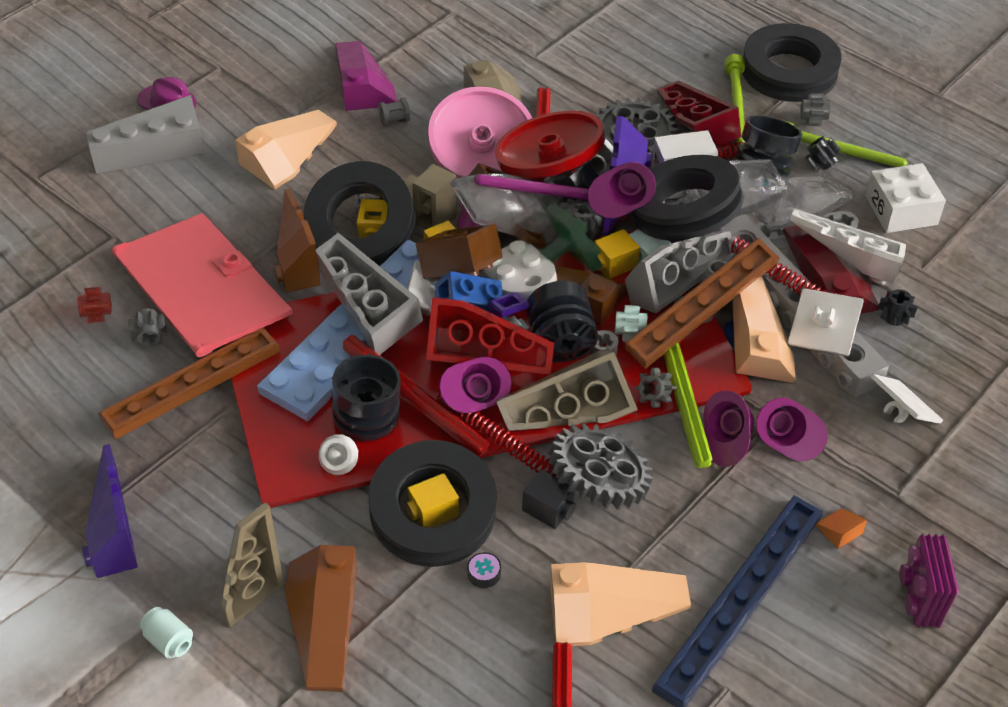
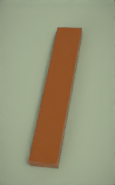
M758 237L625 343L624 348L646 369L776 265L780 257Z
M264 327L102 410L98 413L99 418L116 440L279 353V344Z

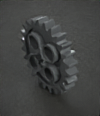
M626 98V103H622L617 99L615 106L607 103L606 109L600 108L599 114H595L602 121L606 139L612 146L617 116H623L632 126L634 117H638V131L648 140L647 152H652V157L655 137L678 134V122L674 121V115H668L667 108L660 110L659 103L651 106L650 100L641 103L640 98H637L635 102H631L629 98Z
M582 424L580 429L575 425H571L569 430L563 428L561 434L556 435L548 453L551 455L548 462L554 465L552 473L561 475L558 480L559 483H568L570 485L567 490L568 492L577 490L580 492V500L587 496L590 498L591 505H595L597 501H600L605 509H608L610 503L617 510H620L623 504L628 508H631L633 503L639 504L641 499L645 498L653 480V477L650 476L652 468L646 466L649 461L648 458L639 457L642 450L632 449V441L623 442L621 440L622 434L619 433L613 436L609 428L605 432H601L597 425H594L592 430L586 424Z

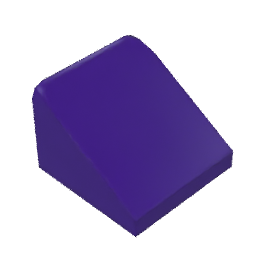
M515 292L490 300L488 308L489 313L503 318L529 308V303Z

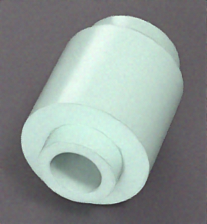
M155 607L148 611L140 622L143 637L166 658L180 657L191 647L192 630L168 609Z

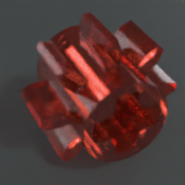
M101 286L84 288L85 294L78 295L77 297L80 317H88V323L105 321V315L112 314L110 293H102Z

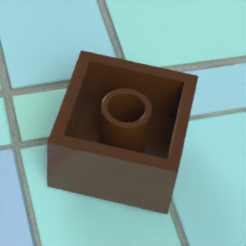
M496 223L445 230L415 244L423 278L435 277L436 282L450 271L478 276L479 271L493 268V263L503 258Z

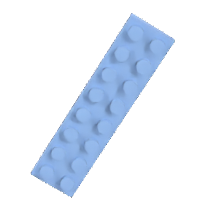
M410 240L402 244L380 266L406 289L408 288L413 264L416 260L419 262L416 243ZM342 304L257 385L260 395L307 422L333 396L332 377L336 367L344 360L352 357L343 350V341L352 334L369 346Z

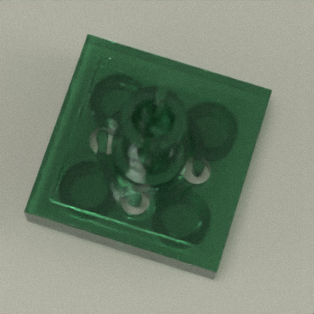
M551 203L544 208L559 237L544 248H541L539 252L552 263L568 252L593 273L601 268L603 265L598 258L600 250L591 239L588 240L585 234L588 229L580 217L574 218L567 208L561 209L555 203Z

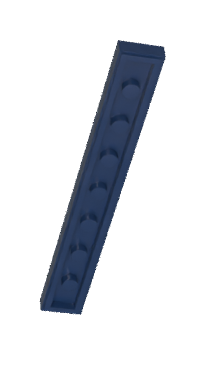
M795 495L791 498L655 682L652 688L653 693L675 707H686L814 529L816 523L819 522L823 514L822 510Z

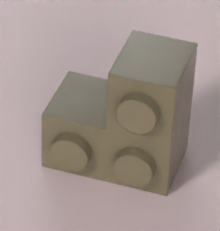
M432 164L419 177L410 174L404 180L415 206L417 226L426 230L448 220L451 222L457 216L455 174Z

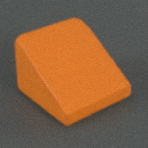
M840 508L817 522L816 527L839 549L862 535L867 521L861 516Z

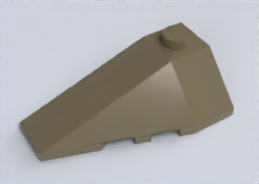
M489 60L464 65V89L470 87L495 88L512 95L522 103L521 89L513 76Z

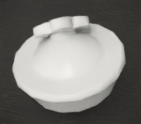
M333 435L321 444L319 461L327 472L333 475H343L355 467L358 460V449L351 438L345 435Z

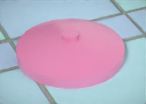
M470 87L458 90L443 99L431 115L428 127L430 152L439 167L455 174L456 180L461 182L467 178L478 163L502 171L498 166L495 156V147L498 141L512 128L532 119V116L518 99L499 89Z

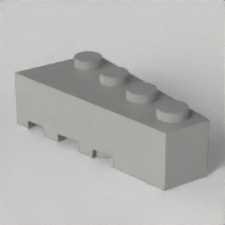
M191 95L86 132L96 174L204 154L200 127Z
M337 233L315 250L325 279L370 348L379 355L423 321L419 298L341 234Z

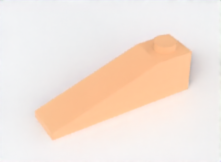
M320 110L257 126L235 139L239 165L276 190L299 173L301 164L313 156L312 151L314 148L326 140L337 126V122Z
M761 276L732 299L736 373L794 383L796 380L794 353L791 346L788 345V338Z
M587 562L551 564L549 588L555 643L568 642L571 646L593 645L601 642L605 636L619 631L623 634L631 631L632 626L646 621L655 622L691 608L686 575Z

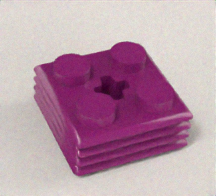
M922 533L918 537L915 546H909L908 562L900 566L899 577L901 585H907L908 594L905 607L907 614L913 615L914 624L918 628L921 624L924 628L927 625L931 628L934 625L940 628L959 593L947 537L944 534L940 537L935 534L932 537L930 533L925 537Z

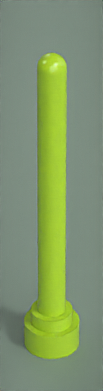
M732 54L725 58L724 69L731 80L732 105L739 108L742 135L745 124L741 75L745 70V61L741 55ZM742 136L735 139V143L745 142Z
M801 131L803 135L800 142L811 144L822 136ZM834 140L841 149L840 153L892 167L907 166V161L904 158Z

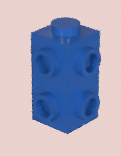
M450 271L434 283L435 296L437 298L463 300L489 312L488 302L490 300L504 296L500 280Z

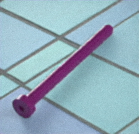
M478 174L474 177V183L477 186L589 200V189L483 174Z

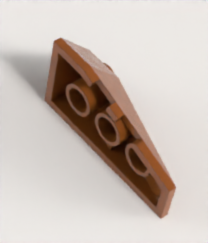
M290 188L284 190L277 247L278 265L274 266L277 282H283L286 293L321 285L318 258L315 251L316 243L307 220L303 219V212L298 208L297 201Z
M319 545L289 562L285 597L307 690L343 692L357 578L355 546Z

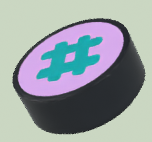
M487 552L472 556L467 564L469 581L480 588H488L497 584L501 578L500 560L495 555Z

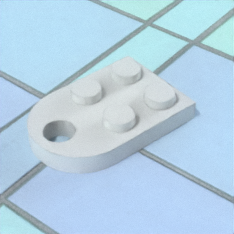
M522 240L514 241L509 246L501 249L503 258L494 262L493 268L479 271L481 277L500 280L502 282L503 295L515 292L525 301L540 286L557 281L554 264L535 247Z

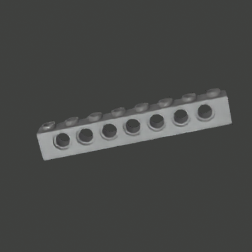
M746 214L733 218L728 224L716 230V232L726 229L730 230L732 241L739 236L740 241L744 239L745 243L749 242V245L759 237L780 257L777 265L782 263V268L787 266V271L792 269V273L797 272V276H802L801 280L806 278ZM736 242L734 244V250H736L737 247ZM764 273L762 277L777 314L785 327L791 330L801 295L797 291L794 292L792 288L789 289L788 285L784 286L783 282L780 283L778 279L775 280L773 276L770 277L768 273ZM855 331L849 356L809 349L818 359L820 365L831 373L839 386L845 389L853 399L880 387L871 376L876 374L886 377L889 364L857 331Z

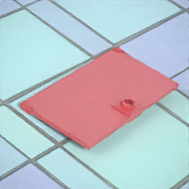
M203 213L129 243L123 242L114 246L111 250L112 254L197 357L213 352L212 350L293 314L292 308Z

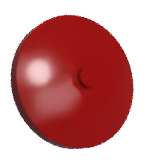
M559 111L529 119L512 128L498 141L495 147L498 166L504 173L518 178H542L574 169L594 157L603 147L606 139L603 123L597 116L583 111Z

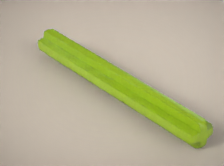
M677 343L663 356L668 373L672 374L670 378L671 384L677 386V389L673 391L694 465L699 469L703 467L708 468L712 464V455L679 343Z

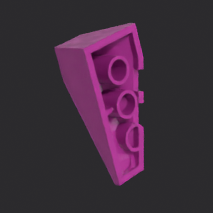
M361 41L336 43L345 111L378 108L380 102L385 104L397 102L394 85Z

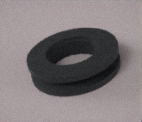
M793 23L772 24L756 30L748 37L744 47L745 70L742 74L747 83L763 95L782 101L801 102L802 99H808V95L811 93H820L824 96L833 89L837 82L842 55L835 41L817 29ZM779 54H793L805 58L814 66L804 70H789L775 65L768 58Z
M711 155L681 156L659 163L649 169L656 180V192L651 201L633 210L635 224L641 232L660 240H688L710 234L733 220L742 207L743 195L738 171L729 161ZM702 189L710 191L702 198L686 204L669 205L662 203L666 198L685 190Z
M356 161L337 166L324 174L315 183L305 202L304 220H307L316 243V249L337 234L333 229V217L336 209L344 200L357 194L368 193L377 195L385 200L388 205V215L385 223L377 232L366 238H344L378 266H381L407 240H411L416 225V210L408 187L396 172L379 163Z
M426 440L405 445L385 458L375 471L370 483L369 512L375 535L389 552L411 564L438 567L459 562L475 553L484 544L495 522L497 490L490 470L476 454L455 443ZM443 473L449 482L456 485L465 495L467 508L462 516L450 525L438 528L422 527L409 521L401 512L399 506L400 496L408 486L416 481L433 478Z

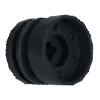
M757 115L749 116L746 119L741 135L745 142L738 146V154L735 156L733 163L736 168L750 176L768 181H785L789 178L790 168L794 163V159L790 154L797 152L803 133L796 126L780 119Z
M554 281L540 286L528 297L529 308L526 309V314L531 332L554 342L552 362H570L579 359L595 347L599 335L586 290L581 285L571 281Z
M367 354L348 358L336 367L332 377V416L334 425L340 433L351 439L371 441L385 437L395 429L399 419L401 379L399 371L393 363L382 357Z

